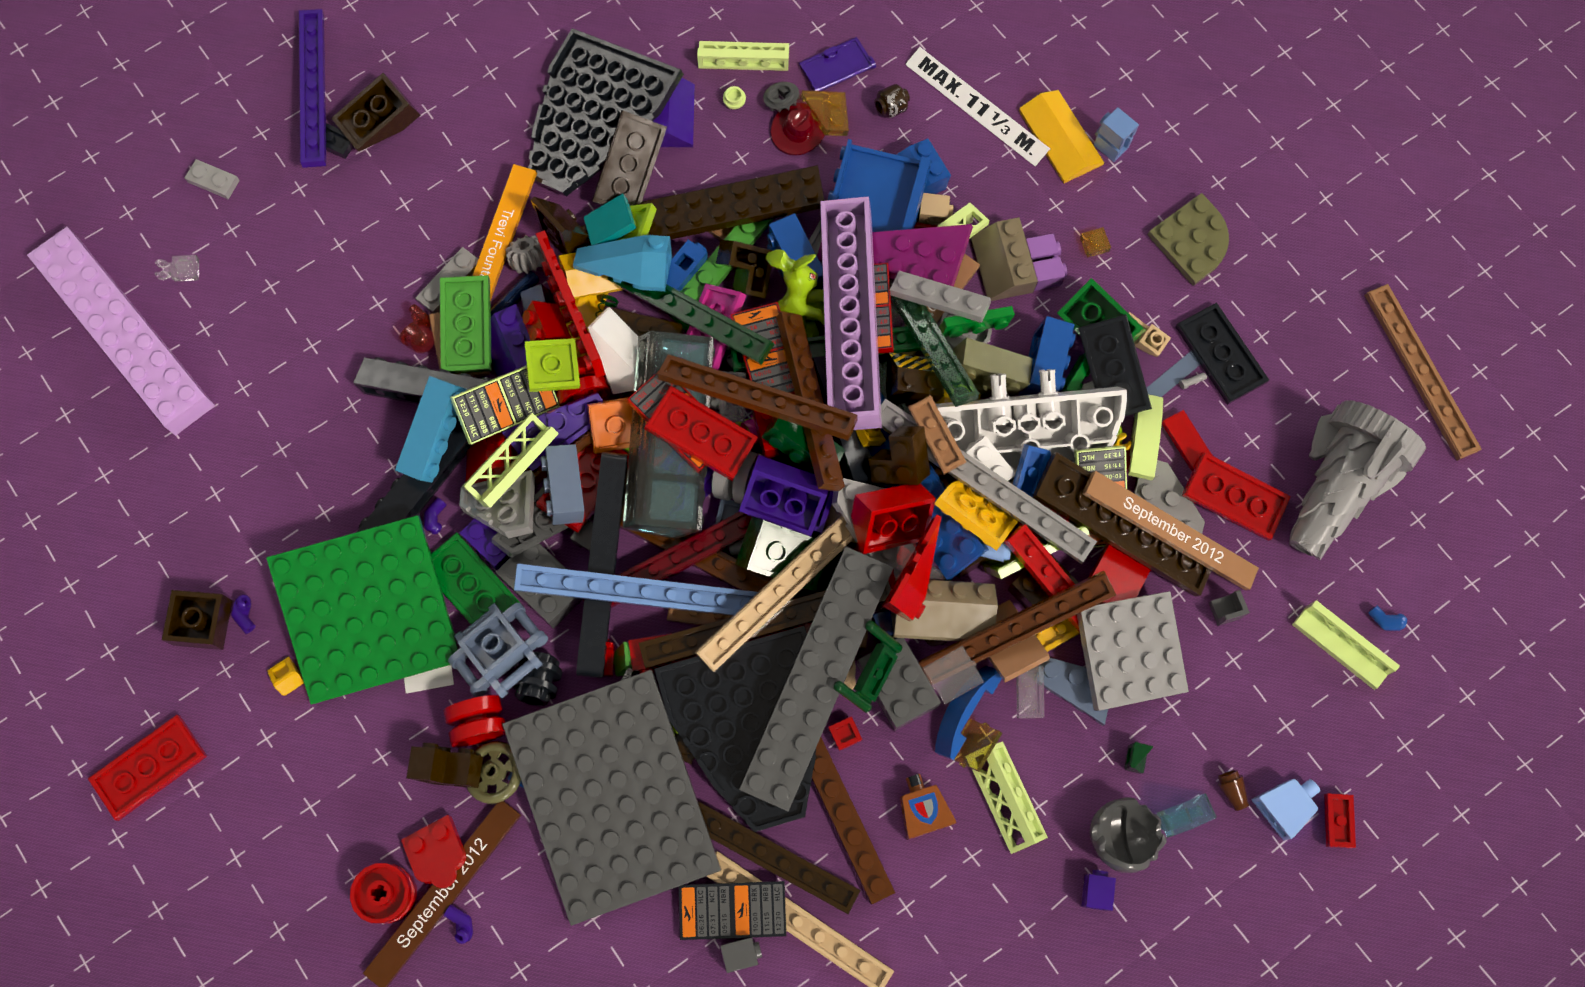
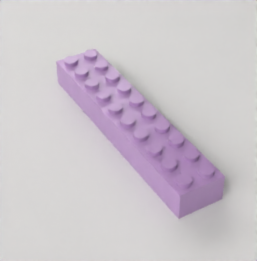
M869 197L821 201L827 404L857 414L858 421L853 430L882 428L872 217Z
M65 227L27 254L163 426L176 436L215 407L214 403L88 248L68 227Z

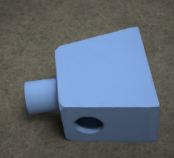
M1291 779L1254 797L1252 801L1282 840H1289L1295 837L1317 812L1318 807L1311 798L1320 792V788L1311 779L1302 785L1296 779Z

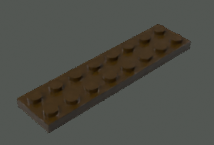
M816 165L643 201L641 204L652 203L657 209L648 235L670 236L671 240L788 216L794 213L798 214L821 209V201L825 200L819 168Z
M1057 452L1051 455L1033 493V498L1077 525L1086 527L1090 533L1193 596H1201L1212 570L1083 495L1082 493L1091 473Z

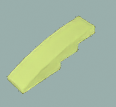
M1149 395L1152 409L1135 413L1131 434L1132 444L1129 455L1131 459L1128 475L1152 481L1155 477L1159 451L1163 398Z

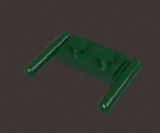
M868 621L865 624V628L878 638L881 643L876 644L854 687L855 692L841 681H836L833 686L834 690L865 713L871 710V702L876 701L898 658L896 654L902 650V645L873 621Z

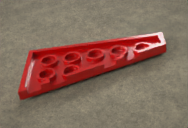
M545 230L538 232L536 237L544 258L541 266L545 276H550L546 280L551 293H555L553 296L559 308L563 307L561 313L565 323H571L568 325L572 338H578V340H575L580 355L585 353V356L582 357L587 370L592 369L596 378L604 376L606 374L600 355L587 330L582 314L578 311L575 298L562 269H560L554 250L550 247Z

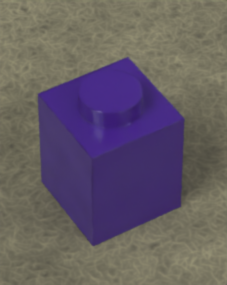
M1092 870V874L1084 875L1081 907L1113 911L1116 878L1108 877L1109 872Z

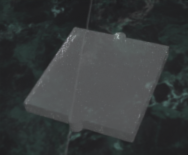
M963 645L924 667L932 682V688L937 690L945 704L984 683L975 667L976 662L970 659Z

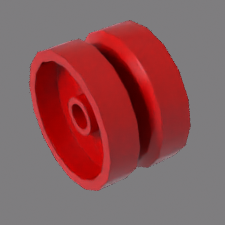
M583 357L577 358L580 389L555 390L560 406L596 391L603 401H606L611 395V389L606 378L603 376L596 378L592 369L587 370Z
M487 695L463 700L443 710L446 724L456 726L448 733L452 747L476 745L497 739L506 734L503 723H506L505 719L497 716L503 710L498 695Z
M375 863L365 867L355 877L350 888V902L354 912L361 919L370 923H394L402 920L412 911L417 900V886L414 877L407 869L395 864ZM383 890L387 891L386 897H382Z

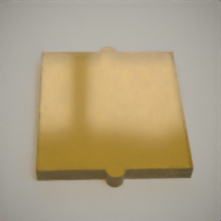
M969 719L961 733L967 739L953 761L958 762L963 768L967 766L980 772L1002 733L991 728L986 722L982 724Z

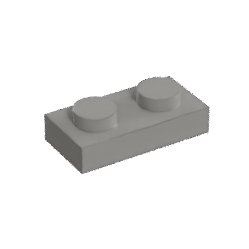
M197 159L185 176V180L188 183L226 199L230 198L240 181L237 176Z

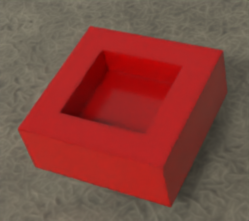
M852 716L828 727L838 751L863 740Z

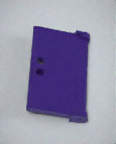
M855 37L799 62V66L810 82L814 94L817 95L822 90L864 71L876 68V63L872 56L867 54L859 39Z

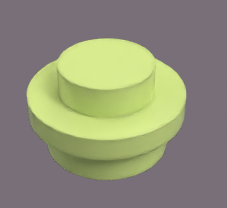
M732 86L724 92L723 102L728 108L739 109L745 104V93L739 87Z

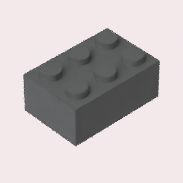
M537 544L510 558L496 573L514 591L517 564L559 569L566 568L541 544ZM514 591L553 629L583 600L582 598Z
M904 638L895 639L902 645V650L896 654L898 658L876 699L893 731L936 709L941 704ZM872 653L858 660L857 667L861 673Z

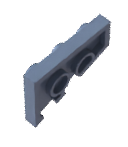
M1053 658L1037 666L1034 679L1036 683L1059 698H1063L1082 713H1086L1095 719L1097 723L1102 726L1105 725L1108 709L1094 710L1086 667Z

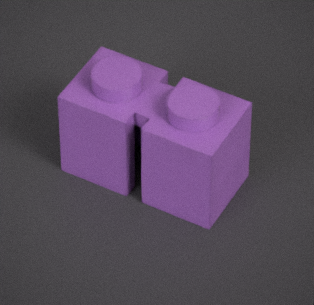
M1054 234L1027 238L1026 242L1038 280L1034 291L1061 286L1067 276V267L1059 257L1061 255L1059 241L1056 242Z

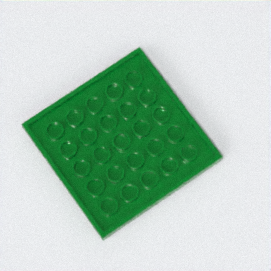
M420 515L266 557L311 705L450 665L448 662L449 657L459 649Z

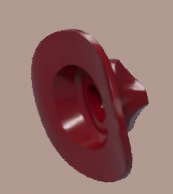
M796 103V106H790L789 110L782 109L780 113H777L771 126V139L781 152L795 156L803 155L815 149L822 142L827 131V121L823 114L815 107L806 103Z

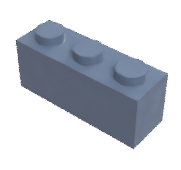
M576 444L547 446L545 456H541V469L547 472V478H543L544 493H549L550 500L546 501L547 516H552L553 525L583 523L584 504Z

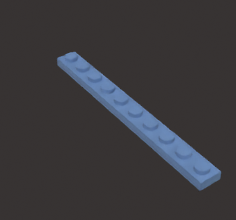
M517 564L514 591L734 616L758 593Z

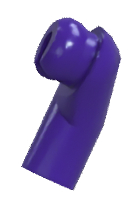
M438 497L423 515L424 528L433 535L439 533L442 529V525L437 522L438 515L447 505Z
M240 595L234 602L231 616L242 631L248 634L256 627L249 618L251 599L247 595Z
M450 905L444 917L455 923V940L460 944H464L470 941L473 936L472 919L463 911Z

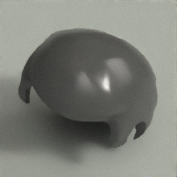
M1127 797L1110 801L1102 806L1091 820L1090 838L1093 848L1102 862L1117 872L1136 873L1149 867L1151 861L1158 859L1159 851L1167 842L1165 835L1161 833V818L1153 814L1146 805H1139L1135 798Z

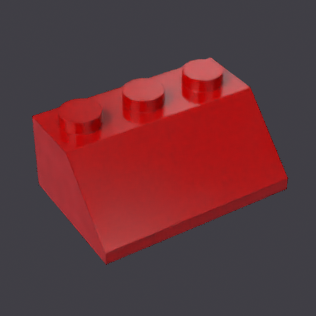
M922 484L901 485L856 494L851 519L860 552L867 554L919 542L931 521L936 498Z

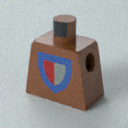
M920 774L906 778L910 793L901 796L900 803L907 840L956 824V820L937 785L925 788Z

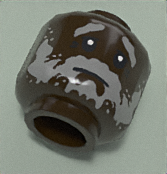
M898 84L890 85L878 91L874 100L876 110L881 116L893 118L906 112L910 96L905 88L902 89Z

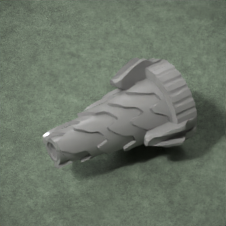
M1345 400L1340 405H1337L1332 414L1321 416L1313 437L1312 450L1309 457L1315 461L1324 457L1325 459L1315 473V476H1317L1315 482L1302 501L1303 508L1291 530L1289 545L1304 554L1321 560L1333 540L1345 531L1353 517L1358 519L1370 499L1374 501L1375 498L1396 486L1405 477L1406 472L1413 470L1426 449L1422 438L1393 416L1373 406L1352 400Z

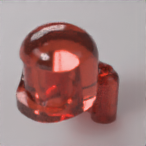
M413 304L410 306L409 312L414 322L408 324L402 330L399 340L405 346H410L416 353H426L434 346L433 332L428 328L431 327L430 317L420 307Z

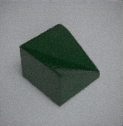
M1138 742L1128 745L1125 770L1140 774L1144 773L1146 757L1153 746Z

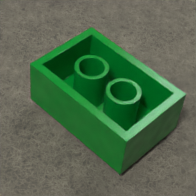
M1092 278L1057 312L1065 322L1075 324L1074 330L1079 335L1078 328L1125 314H1127L1134 342L1146 331L1136 319Z

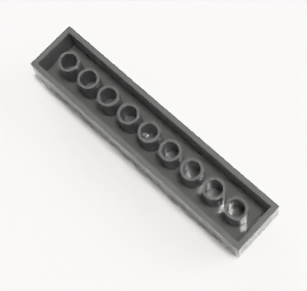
M845 547L739 790L789 811L839 693L834 690V683L836 681L844 683L866 633L865 624L871 621L894 567Z

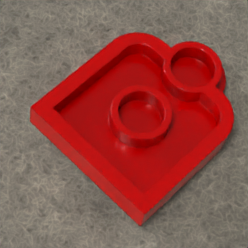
M446 815L401 839L417 880L426 884H433L438 888H447L455 882L457 870L466 861V852L451 816Z

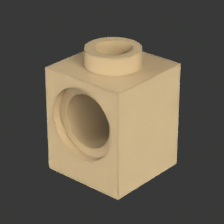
M924 193L919 209L918 223L938 226L953 215V205H949L950 196Z

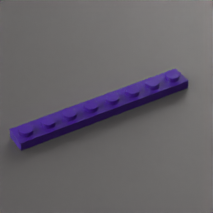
M322 9L299 10L300 163L302 168L326 166L324 13Z

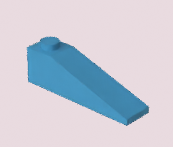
M642 235L577 248L573 268L595 276L606 275L612 277L613 281L617 283L625 281L633 284V288L639 290L665 291L672 260L670 236Z

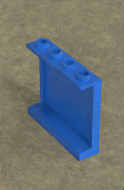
M848 139L847 145L842 146L839 159L842 160L840 169L836 168L833 182L836 185L834 191L830 190L828 200L869 197L872 232L914 229L931 168V158L922 156L920 161L853 145L852 140Z

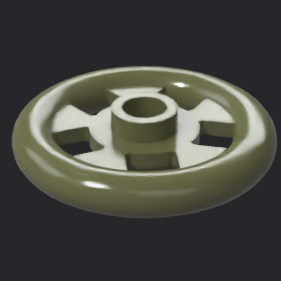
M499 741L483 744L474 751V754L481 757L489 754L491 759L482 764L481 778L483 781L479 783V787L467 788V790L480 802L487 804L499 803L508 799L517 790L521 783V778L509 744ZM502 753L509 757L505 765L502 761L498 760ZM495 768L494 775L490 776L491 769ZM506 771L512 772L509 783L503 782L506 777ZM488 785H497L496 793H487Z

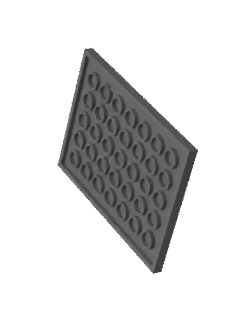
M652 670L503 723L571 926L722 870Z

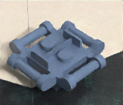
M493 603L488 607L489 610L463 632L459 631L454 635L461 648L449 657L448 662L452 668L459 671L470 686V692L474 697L483 696L487 692V688L492 686L497 694L503 698L508 694V690L534 668L538 669L543 665L533 650L545 645L548 641V636L544 631H540L525 613L526 609L521 603L513 604L505 612H502ZM514 619H517L531 636L526 641L523 640L510 623ZM468 657L483 676L479 680L465 663ZM523 658H528V661H526L522 666H520L504 681H502L501 683L499 682L498 679L501 678L505 673H507L511 668H513L517 663H519Z

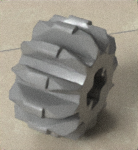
M525 235L524 238H517V241L509 243L510 247L506 248V256L512 270H516L517 273L524 271L528 274L529 271H536V268L542 267L541 262H544V258L536 236L528 237Z

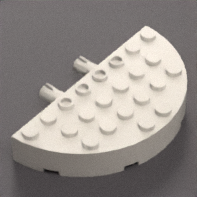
M1047 369V371L1039 370L1041 392L1038 394L1009 397L1006 393V374L990 375L992 397H989L990 399L939 403L936 406L961 450H966L980 437L985 435L1016 473L1024 444L1050 450L1051 455L1057 452L1074 463V450L1112 447L1117 439L1116 435L1121 422L1123 423L1127 390L1121 387L1058 392L1055 385V369ZM1015 476L1011 478L1008 482L1013 484Z

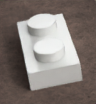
M985 435L964 450L968 455L1007 481L1016 474Z

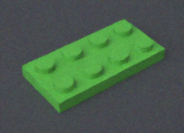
M488 275L440 278L441 369L451 373L491 371L490 277Z

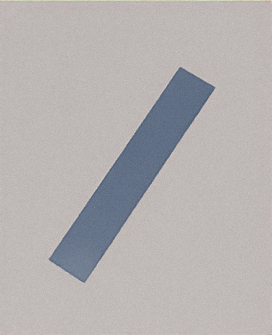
M1192 351L1147 387L1148 394L1162 397L1177 385L1179 381L1195 370L1200 363Z

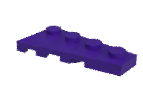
M597 391L536 416L546 427H553L559 433L548 446L569 445L590 429L587 404L603 402ZM532 421L526 427V438H535L541 431ZM521 423L503 430V435L508 438ZM521 433L515 439L521 438ZM513 441L511 445L520 454L522 452L521 441ZM526 441V447L531 441ZM545 449L529 465L532 471L541 465V456H545Z

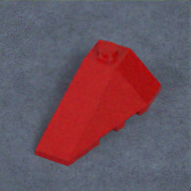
M939 515L932 517L882 605L907 621H912L914 617L919 619L926 607L922 603L926 598L941 522V516Z

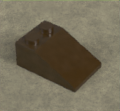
M382 73L331 119L356 150L360 152L405 130L421 115L396 84Z
M537 197L530 199L540 230H545L549 241L563 255L576 253L577 248L591 246L586 226H580L576 222L575 215L569 209L565 210L560 204Z

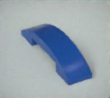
M985 666L967 679L951 700L937 734L935 752L938 755L954 760L967 739L961 734L962 729L984 692L993 695L1002 679L995 668Z

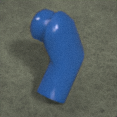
M1378 605L1368 612L1383 630L1400 631L1406 627L1407 618L1404 614L1386 615Z

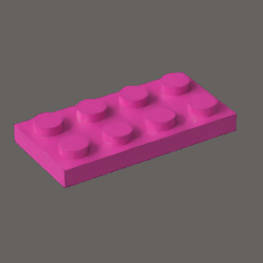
M705 284L699 302L731 319L730 314L741 311L747 295L739 291ZM689 326L678 357L719 370L727 346Z

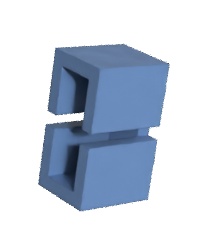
M1118 107L1112 113L1108 112L1103 116L1100 121L1101 126L1095 133L1097 137L1094 142V146L1113 162L1129 148L1139 126L1137 122Z

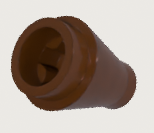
M1231 770L1218 776V785L1233 805L1235 811L1250 806L1247 800L1243 775H1239L1238 770Z

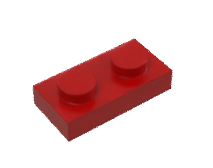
M1324 794L1326 847L1356 848L1354 795Z

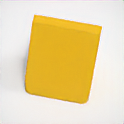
M290 657L285 658L267 670L273 686L283 696L304 684L302 675Z

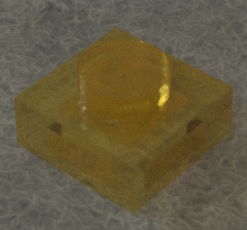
M1104 227L1087 231L1080 235L1087 258L1109 252L1111 249Z

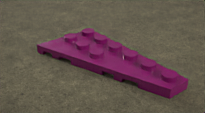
M972 224L872 232L874 264L888 263L889 276L892 281L895 280L899 271H903L954 287L973 226ZM822 241L817 253L820 262H823Z

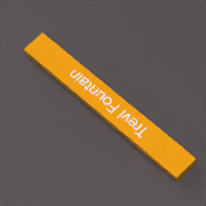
M513 164L472 275H488L490 277V301L507 257L506 248L510 247L509 243L513 241L537 175L536 170Z

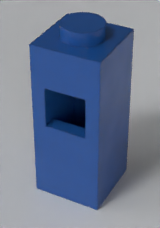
M689 239L685 242L671 260L667 285L678 291L685 287L708 259L707 250L703 245L698 242L693 243Z

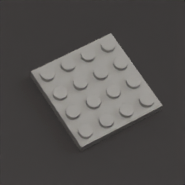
M1170 591L1097 604L1077 614L1095 711L1189 692Z

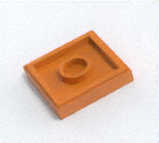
M629 397L587 404L593 451L595 454L643 446L640 415L627 403Z

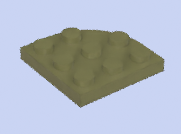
M1202 193L1148 233L1149 238L1193 286L1219 266L1226 255L1229 245V233L1224 218Z

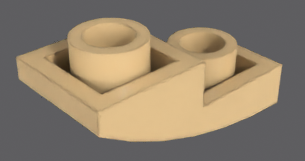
M1129 312L1146 329L1134 342L1135 347L1158 357L1171 338L1155 325L1151 324L1148 326Z

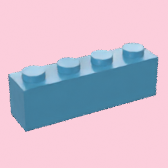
M429 376L395 471L420 481L433 482L439 472V463L442 455L447 450V441L450 433L456 426L457 414L450 397L466 391L465 388Z

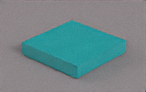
M623 193L584 216L591 246L616 241L636 229L628 199Z

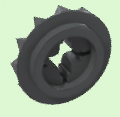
M779 82L770 86L763 96L765 106L769 107L771 111L777 109L779 113L782 109L789 110L790 106H796L797 100L800 99L798 87L790 82ZM779 94L783 96L785 99L781 100L779 98Z

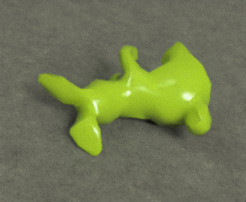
M773 250L767 253L766 260L772 267L783 271L784 281L787 285V291L783 299L778 301L780 311L802 315L807 337L819 336L820 331L816 322L806 320L807 316L813 317L825 325L824 313L819 309L809 306L818 301L824 302V290L813 289L817 286L818 274L807 266L814 260L816 254L804 255L795 261L789 258L784 250Z

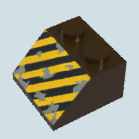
M887 353V400L917 403L931 395L936 403L944 396V373L933 358Z

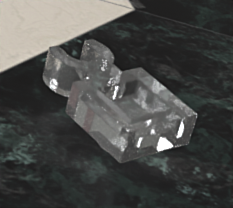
M197 255L172 256V262L169 263L163 259L155 261L159 268L164 267L163 271L155 272V276L160 280L168 279L170 276L175 282L199 279V258Z

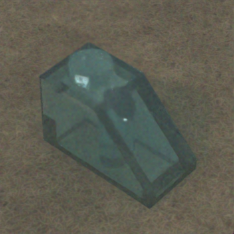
M1206 793L1157 813L1161 818V829L1165 832L1167 838L1217 818Z

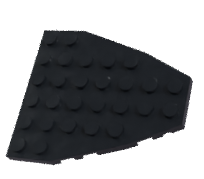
M572 28L549 65L548 74L550 78L548 85H544L542 91L545 94L543 104H539L531 138L534 140L533 150L529 153L530 165L528 168L537 172L534 183L567 197L601 171L621 110L654 121L662 113L684 74L681 69Z
M804 626L745 642L714 672L710 670L699 656L655 669L669 721L714 788L754 832L801 819L806 815L816 749L789 811L739 790L807 635Z

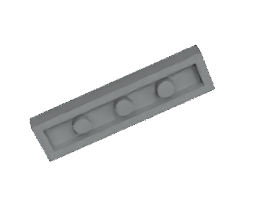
M903 271L898 272L890 288L891 296L981 323L991 304L990 297Z

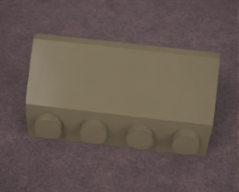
M929 580L926 598L922 603L926 607L919 619L914 617L912 621H907L891 611L894 638L960 641L996 623L998 603L995 584Z

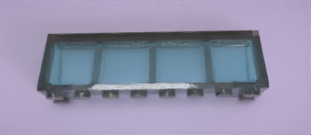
M649 331L638 337L634 393L660 370L668 354L712 368L715 356L714 338L659 331ZM686 389L698 402L710 408L711 396ZM632 408L623 529L674 539L701 531L704 522L702 512L705 500L704 482L707 467L705 466L697 473L667 442L645 430L647 422Z

